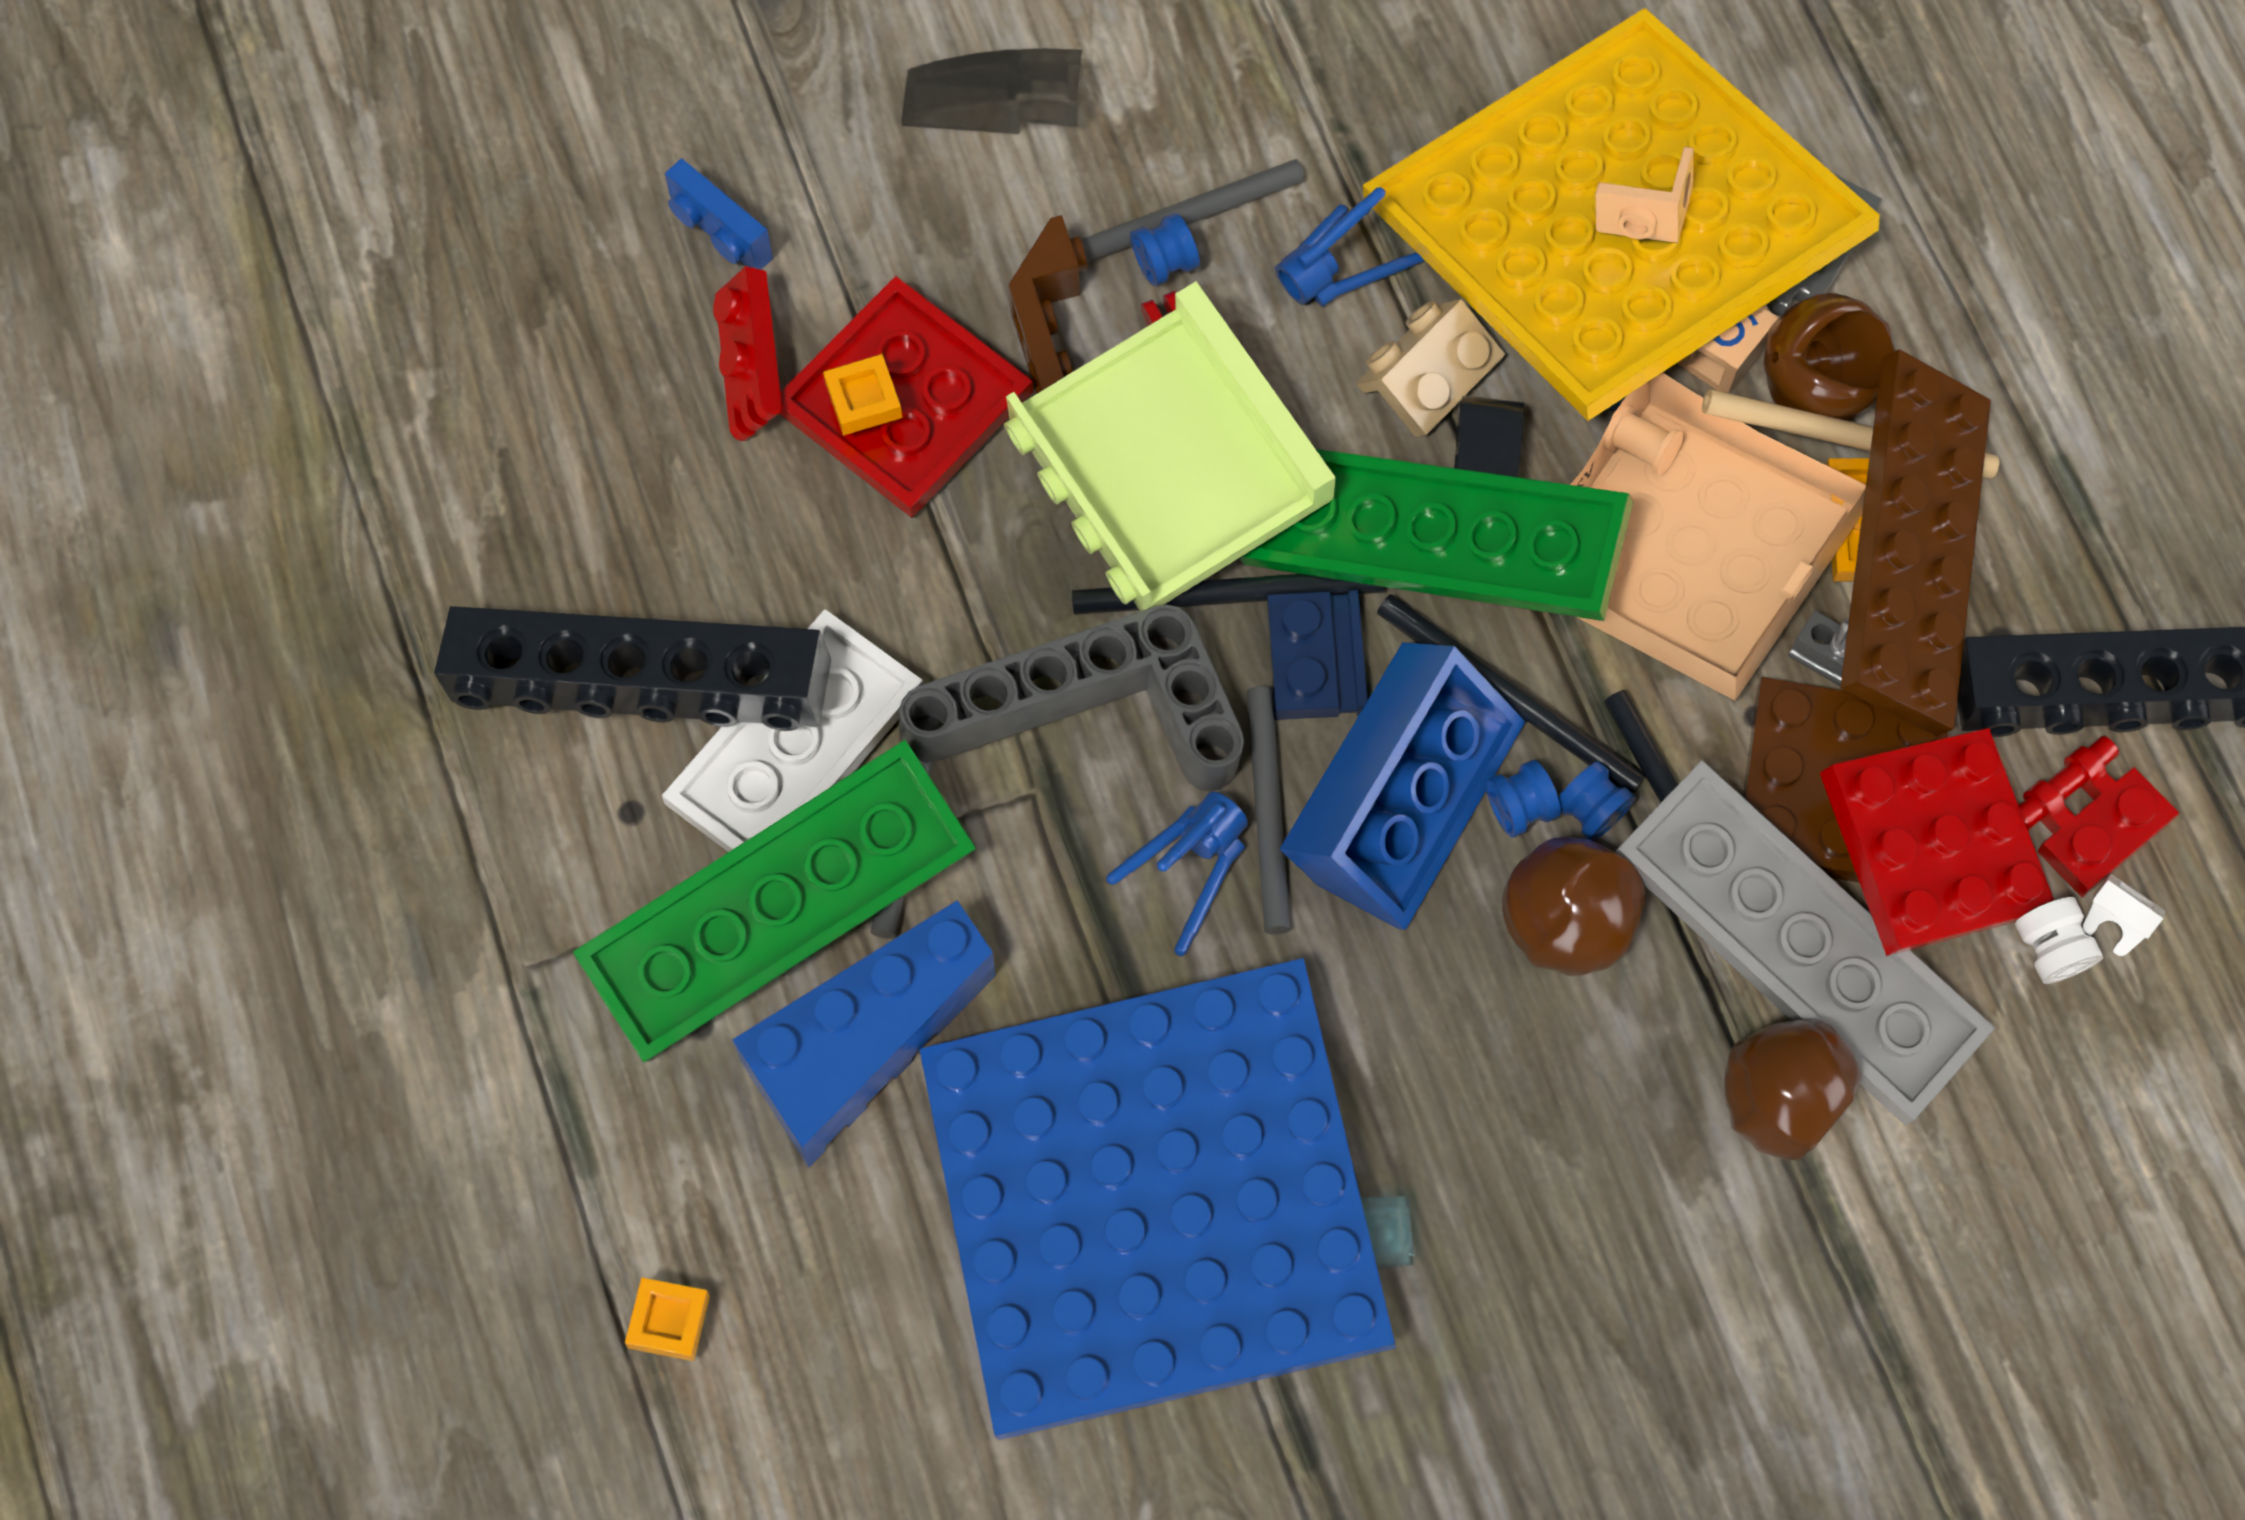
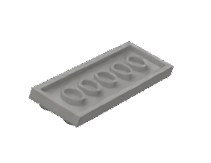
M1703 760L1696 765L1615 851V853L1623 856L1634 865L1643 880V884L1791 1021L1797 1019H1819L1830 1024L1851 1048L1859 1063L1862 1076L1860 1085L1905 1126L1918 1117L1995 1029L1994 1026L1912 951L1909 950L1886 956L1871 914Z

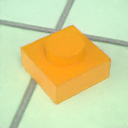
M882 354L823 372L825 384L843 436L902 418L901 406Z
M641 1277L625 1340L628 1349L694 1361L710 1295L708 1291Z

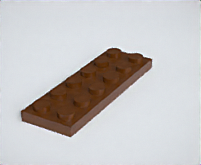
M1898 349L1882 357L1840 689L1937 736L1954 730L1991 399Z

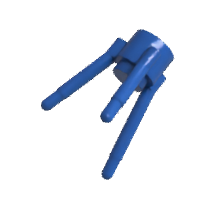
M1378 187L1349 212L1346 205H1338L1294 251L1275 266V272L1280 283L1296 302L1304 305L1314 297L1319 306L1324 307L1341 294L1425 261L1415 252L1333 283L1332 276L1339 271V267L1328 249L1384 198L1385 190Z
M1211 791L1196 807L1190 805L1173 824L1107 875L1106 881L1108 884H1117L1179 836L1181 838L1157 862L1159 871H1167L1190 849L1205 859H1210L1214 854L1219 856L1174 948L1177 956H1184L1187 953L1231 864L1245 849V846L1237 837L1248 826L1247 818L1233 801L1218 792Z

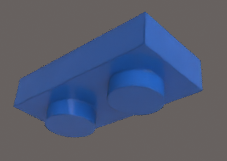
M681 158L665 172L671 198L668 201V205L672 212L687 227L693 228L698 225L710 235L712 244L726 260L733 264L741 261L745 266L761 270L773 260L768 230L684 159Z

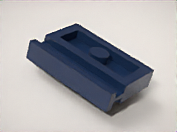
M1358 590L1349 591L1348 595H1330V592L1268 595L1267 616L1275 720L1338 717L1339 713H1357V716H1359L1367 702Z

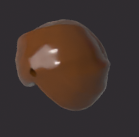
M1837 293L1814 295L1787 309L1767 333L1763 365L1771 398L1776 405L1851 421L1876 406L1882 357L1896 350L1892 343L1889 324L1866 303Z
M1573 837L1553 838L1539 845L1532 853L1520 860L1513 869L1504 887L1502 897L1503 918L1509 935L1525 953L1531 964L1537 968L1550 969L1567 976L1586 975L1611 967L1625 955L1641 922L1645 905V888L1643 880L1634 865L1614 851L1589 839Z
M1797 1019L1775 1023L1739 1040L1730 1051L1724 1075V1093L1726 1105L1730 1111L1731 1128L1761 1153L1786 1160L1802 1159L1818 1145L1854 1101L1862 1076L1859 1063L1853 1051L1830 1024L1819 1019Z

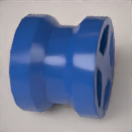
M1176 212L1162 218L1160 226L1153 229L1142 226L1130 233V241L1135 258L1145 278L1154 287L1168 281L1169 275L1172 272L1182 270L1187 273L1200 266L1199 253L1193 236L1185 221Z
M1530 760L1521 764L1518 773L1510 777L1496 775L1486 780V792L1494 815L1505 833L1511 838L1525 833L1528 824L1537 820L1550 822L1561 815L1560 802L1554 785L1546 770L1537 760Z
M1599 761L1582 771L1558 797L1561 813L1565 816H1574L1581 823V833L1592 841H1596L1606 834L1627 813L1637 798L1626 787L1617 788L1609 780V770Z

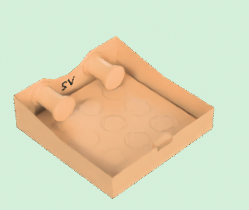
M1661 373L1626 396L1613 414L1598 447L1588 463L1570 484L1629 493L1633 501L1605 620L1577 618L1736 701L1862 516L1866 485L1754 430L1743 422L1704 414L1702 412L1703 397ZM1831 493L1842 499L1844 504L1841 506L1831 501Z

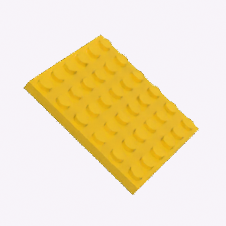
M1643 8L1362 185L1364 199L1378 187L1385 190L1384 198L1372 209L1587 421L1879 231L1880 214L1646 8ZM1684 147L1694 148L1693 189L1678 243L1652 239H1633L1624 235L1596 231L1595 193L1598 183L1672 192Z

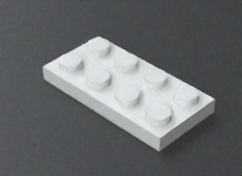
M826 609L808 627V629L820 630L832 659L819 727L799 726L793 731H779L771 729L763 723L736 722L733 726L721 727L662 794L666 806L727 852L852 774L899 720V709L905 695L910 690L923 685L921 678Z

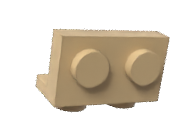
M1462 299L1441 304L1430 301L1418 308L1405 323L1409 330L1397 342H1387L1377 349L1366 361L1369 370L1356 382V385L1363 393L1378 391L1415 437L1427 435L1462 399V396H1465L1505 355Z

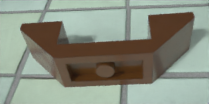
M1062 215L1049 219L1009 283L1010 314L1036 394L1073 372L1066 350L1056 352L1050 336L1058 334L1056 318L1051 303L1080 296L1079 272L1088 269L1080 236L1069 237Z

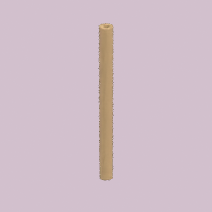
M1711 389L1707 390L1703 399L1702 412L1704 414L1869 452L1871 449L1872 426ZM1985 453L1982 477L1993 479L1999 468V457Z

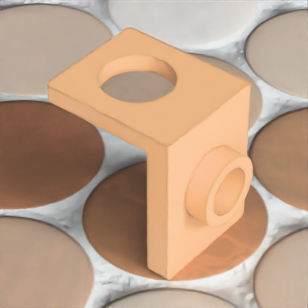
M1684 147L1672 192L1598 183L1595 193L1596 231L1624 235L1633 239H1652L1678 243L1693 189L1694 148Z

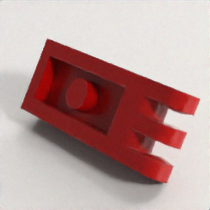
M748 266L740 270L715 293L713 315L718 322L721 348L719 370L724 376L729 430L731 435L739 441L748 440L782 410L766 270Z

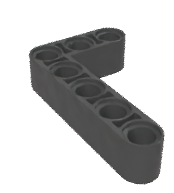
M1171 605L1155 606L920 685L905 695L899 709L900 742L906 740L918 760L926 763L951 757L1144 690L1148 692L1183 775L1196 788L1205 791H1215L1228 786L1236 776L1244 744L1242 730L1194 622L1185 611ZM1158 637L1170 638L1179 647L1173 650H1162L1155 647L1150 641ZM1105 656L1117 661L1120 667L1114 670H1103L1096 667L1091 661L1097 657ZM1047 676L1056 679L1062 686L1055 690L1047 691L1038 688L1032 681L1038 677ZM1180 691L1194 692L1200 696L1202 702L1196 705L1183 704L1175 698L1174 694ZM989 696L999 700L1002 706L996 710L986 711L976 707L973 701L980 697ZM929 716L941 721L943 726L934 731H923L915 727L913 722L920 717ZM1207 745L1216 746L1222 749L1227 757L1222 760H1209L1203 757L1197 749Z

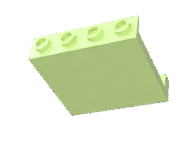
M1197 281L1175 294L1176 310L1021 403L1014 392L1006 396L1010 420L1004 423V427L1011 441L1022 455L1030 451L1033 453L1043 468L1037 474L1049 497L1055 504L1065 500L1077 518L1071 522V525L1081 544L1089 554H1093L1097 550L1100 551L1111 568L1105 574L1112 589L1122 603L1127 604L1133 600L1140 611L1166 604L1334 498L1335 476Z

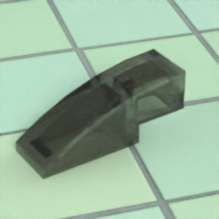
M1052 48L998 50L951 57L907 69L901 118L902 126L1018 135L1020 122L1077 126L1083 76L1082 50Z

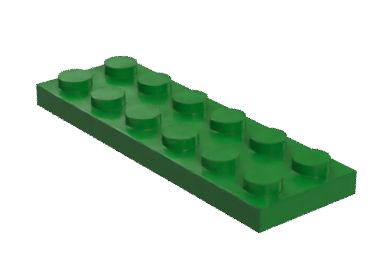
M1316 449L1335 476L1333 500L1239 558L1246 566L1604 621L1633 501L1630 494L1624 492Z
M903 740L573 951V954L643 1063H645L970 854L976 848L907 741Z

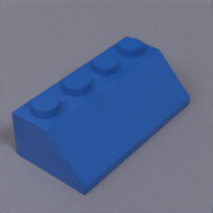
M1402 642L1281 845L1280 850L1317 886L1397 929L1406 930L1484 795L1486 780L1495 776L1525 721L1455 646Z

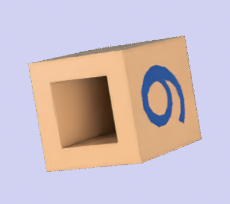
M1764 305L1677 364L1715 390L1730 394L1764 353L1767 333L1779 317L1771 313L1767 305Z

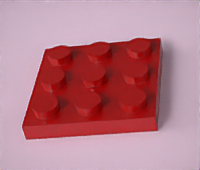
M895 276L780 392L782 410L779 414L909 517L913 518L1009 418L1006 396L1014 392L1021 403H1023L1033 393V381ZM882 354L901 406L902 418L843 436L825 384L823 372Z
M1989 728L1833 764L1820 772L1886 956L2015 923L2026 913L2054 901Z

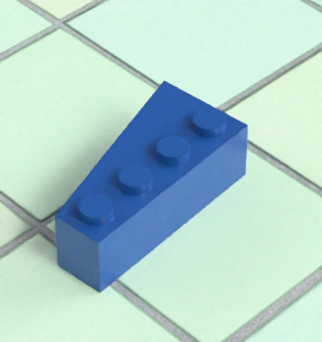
M957 900L732 1039L740 1062L808 1167L826 1151L825 1146L845 1126L849 1127L867 1109L866 1104L892 1078L896 1079L913 1062L912 1057L934 1035L938 1036L996 976L993 952Z

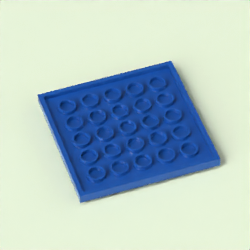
M1304 958L920 1048L994 1436L998 1440L1396 1349Z

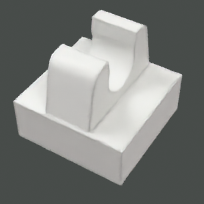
M2110 874L2092 900L2093 904L2083 924V930L2091 936L2102 922H2116L2121 927L2123 933L2122 938L2116 943L2113 952L2118 956H2124L2144 938L2148 939L2163 920L2166 911L2113 874Z

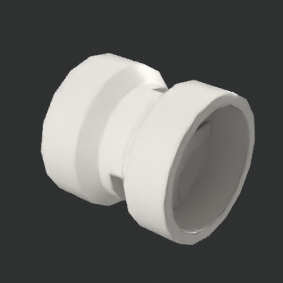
M2066 897L2044 904L2026 913L2015 922L2023 942L2032 945L2037 954L2034 966L2044 984L2058 982L2075 976L2093 967L2104 958L2096 940L2084 933L2081 926L2084 915L2075 897Z

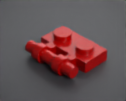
M2101 736L2088 748L2080 746L2064 759L2065 767L2047 782L2039 780L2023 793L2024 801L2018 805L2028 831L2041 821L2053 834L2041 845L2037 852L2081 898L2086 896L2164 830L2180 814L2135 767L2118 781H2115L2106 772L2105 766L2119 755V749L2116 744L2106 736ZM2081 787L2094 801L2074 816L2065 806L2064 801Z

